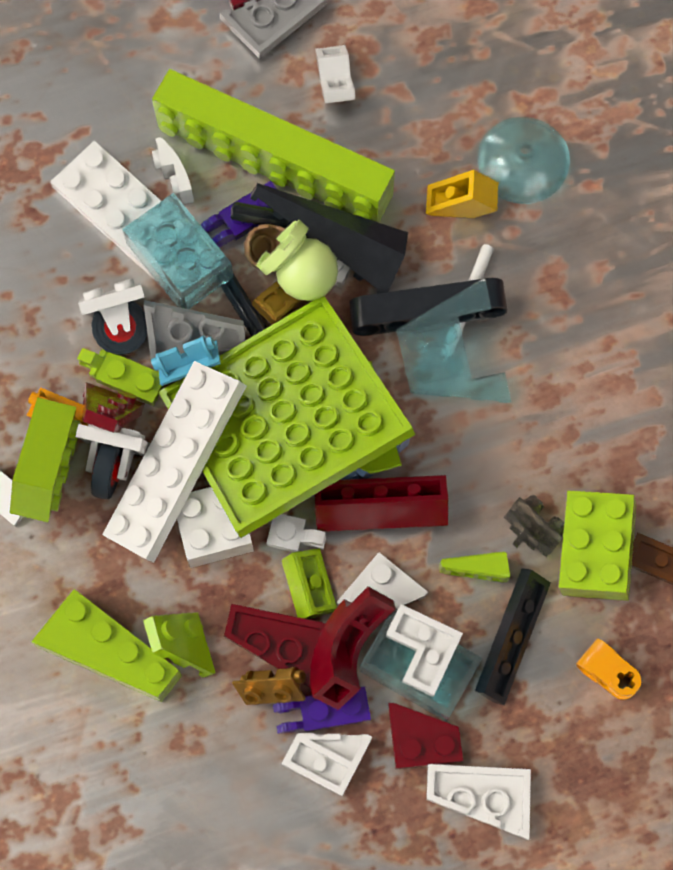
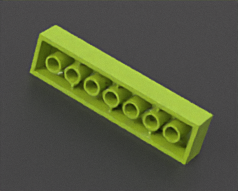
M170 68L152 98L157 125L166 135L171 137L177 135L186 139L191 146L197 149L205 148L210 150L223 161L229 162L232 160L240 164L249 173H260L269 177V180L278 186L285 187L286 185L295 189L299 195L306 199L315 198L327 206L380 222L393 197L395 170Z

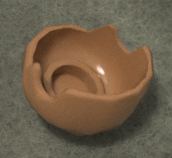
M262 224L249 231L244 241V253L252 267L260 270L256 266L258 260L265 251L271 254L280 244L276 238L285 230L284 227Z

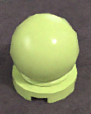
M295 220L276 238L280 244L271 254L265 251L256 266L265 275L270 274L272 271L276 272L277 282L286 294L297 300L314 301L329 293L336 284L338 275L337 257L329 246L318 239L306 238L309 228L302 221Z

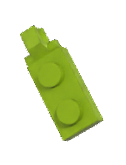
M82 348L77 357L79 365L91 369L89 376L95 378L97 383L118 392L124 391L137 396V400L148 405H155L160 395L159 391L164 387V385L161 386L158 371L123 356L106 352L101 349L98 355L95 352Z

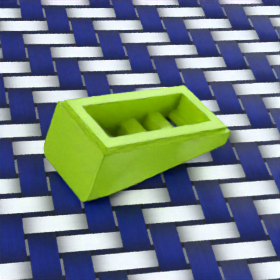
M505 551L445 558L439 564V572L447 575L501 583L508 582L510 579L508 557Z

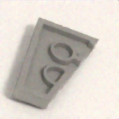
M251 0L244 3V7L234 11L228 9L220 12L219 15L225 25L260 59L327 5V0H259L257 2L256 0Z
M144 300L151 359L156 357V353H161L177 347L182 354L185 352L182 344L198 339L203 335L206 338L211 336L214 341H217L219 355L245 341L244 321Z

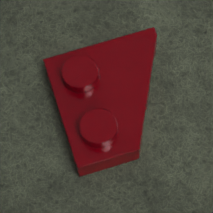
M393 702L388 703L395 770L428 766V764L441 765L463 762L458 726Z

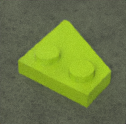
M198 612L157 615L143 620L152 653L164 659L169 658L174 664L182 668L192 666L199 670V676L203 678L216 673Z

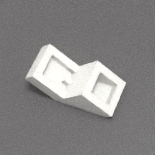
M346 46L315 49L321 90L325 103L355 100V89L351 80L349 55Z

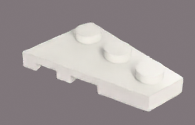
M428 764L426 800L529 840L531 769Z

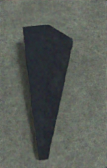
M259 183L256 184L251 193L253 201L260 199L274 210L273 216L278 220L285 218L290 223L295 220L302 221L309 228L306 238L318 239L329 246L337 257V261L340 260L354 271L353 277L359 281L363 279L368 281L378 289L376 294L389 292L405 257L408 232Z

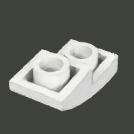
M162 137L155 138L158 149L152 151L155 169L162 168L164 179L170 178L173 194L180 193L182 204L194 202L190 181L181 160Z

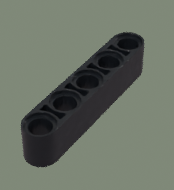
M485 278L355 297L349 302L352 332L359 336L497 318L505 315L508 311L504 283L500 278Z

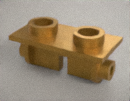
M298 667L277 669L274 678L271 670H251L243 674L240 680L232 682L246 705L305 701L306 699L299 688L300 684L305 682L306 675L304 670H299Z

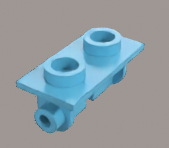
M203 335L198 339L182 344L185 351L182 354L177 347L156 353V357L151 359L154 370L159 371L161 386L185 378L194 361L209 368L221 364L217 341H214L211 336L206 338Z

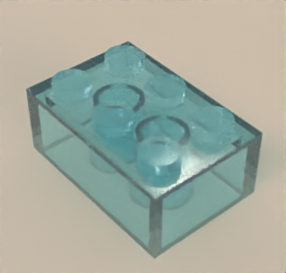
M174 193L122 229L126 244L177 307L190 309L233 278L232 263Z
M395 609L388 616L360 664L359 671L447 722L482 658L458 644L434 697L402 683L416 651L386 637V633L398 610Z

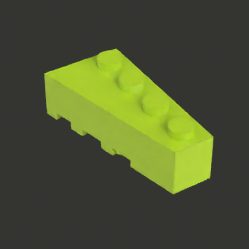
M73 589L31 641L38 649L88 669L104 678L120 683L159 702L165 699L182 677L177 668L164 658L152 653L150 647L75 589Z

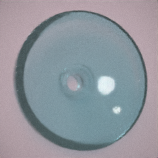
M514 117L493 126L483 137L477 156L478 171L499 182L498 197L518 204L536 203L553 195L564 183L570 164L567 145L559 132L549 124L530 117ZM527 148L531 153L524 154L521 152V149Z

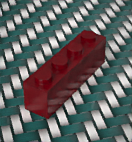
M446 475L338 480L315 494L317 530L324 532L448 526Z

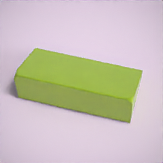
M320 548L292 552L283 558L282 565L297 617L309 620L333 613L337 605Z

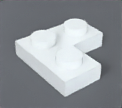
M400 604L386 633V637L416 651L402 683L434 697L463 633Z

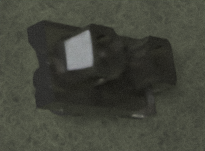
M531 495L524 500L519 497L504 516L511 524L509 529L518 536L512 544L518 549L525 543L533 551L537 548L547 558L563 539L564 522L555 516L548 522L539 515L544 508L543 502L535 495Z

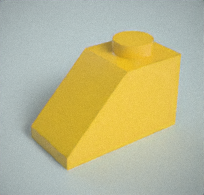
M471 170L427 185L426 214L429 216L476 218L496 212L498 208L499 182L476 170Z

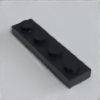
M522 568L475 688V692L501 705H505L551 584V582L532 569Z

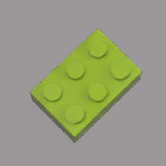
M37 397L12 480L10 514L49 522L51 512H58L62 498L63 483L66 484L70 470L71 456H74L78 438L75 436L80 421L75 420V406Z
M567 490L559 589L562 596L629 601L637 506L634 495Z

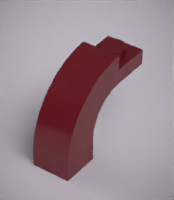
M368 586L352 603L344 599L326 622L314 649L310 668V684L313 698L340 710L360 690L357 675V662L360 651L369 635L396 609L394 600Z

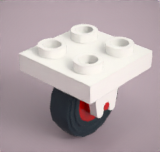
M128 279L115 283V290L104 293L101 287L84 292V299L78 302L82 315L94 312L91 322L92 335L101 348L106 352L121 355L129 354L143 344L147 337L145 312L141 306L133 301L144 298L141 283L134 284L133 279Z
M78 424L75 437L91 444L86 471L92 473V495L101 499H110L119 480H127L134 454L145 455L150 445L145 440V435L126 428H121L120 433H113L88 424V426Z

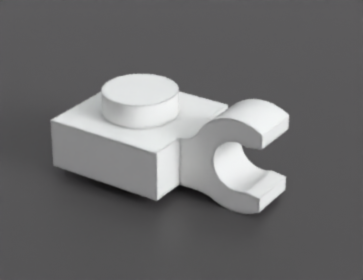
M281 514L272 520L266 544L268 547L290 552L300 551L301 544L324 550L327 537L325 536L326 532L305 529L307 524L305 519Z

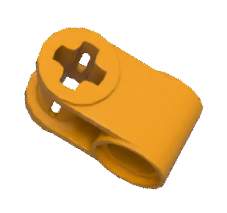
M598 638L576 663L577 668L584 675L598 683L617 699H630L641 686L640 673L621 658L612 647ZM627 676L631 679L629 682L630 687L626 686L622 690L618 687L619 678L623 679Z

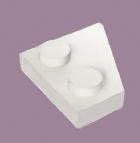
M378 552L340 597L337 605L344 599L352 603L369 586L394 600L396 608L394 611H396L400 604L407 605L413 601L425 598L428 591Z
M297 733L282 765L342 797L372 736L368 734L325 735Z

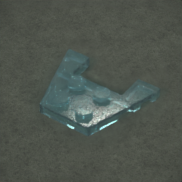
M485 279L477 281L397 329L411 393L443 397H465L482 401L485 399L501 403L511 402L505 372L472 379L458 318L462 315L491 309Z

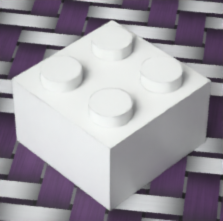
M211 487L190 493L177 518L190 568L254 551L250 533L242 538L239 537Z

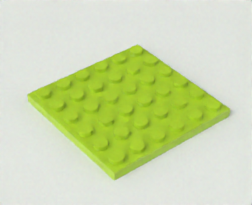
M323 296L220 355L221 364L211 367V369L242 382L246 385V388L202 471L235 531L242 538L416 434L326 297ZM185 378L159 391L167 409L170 408Z

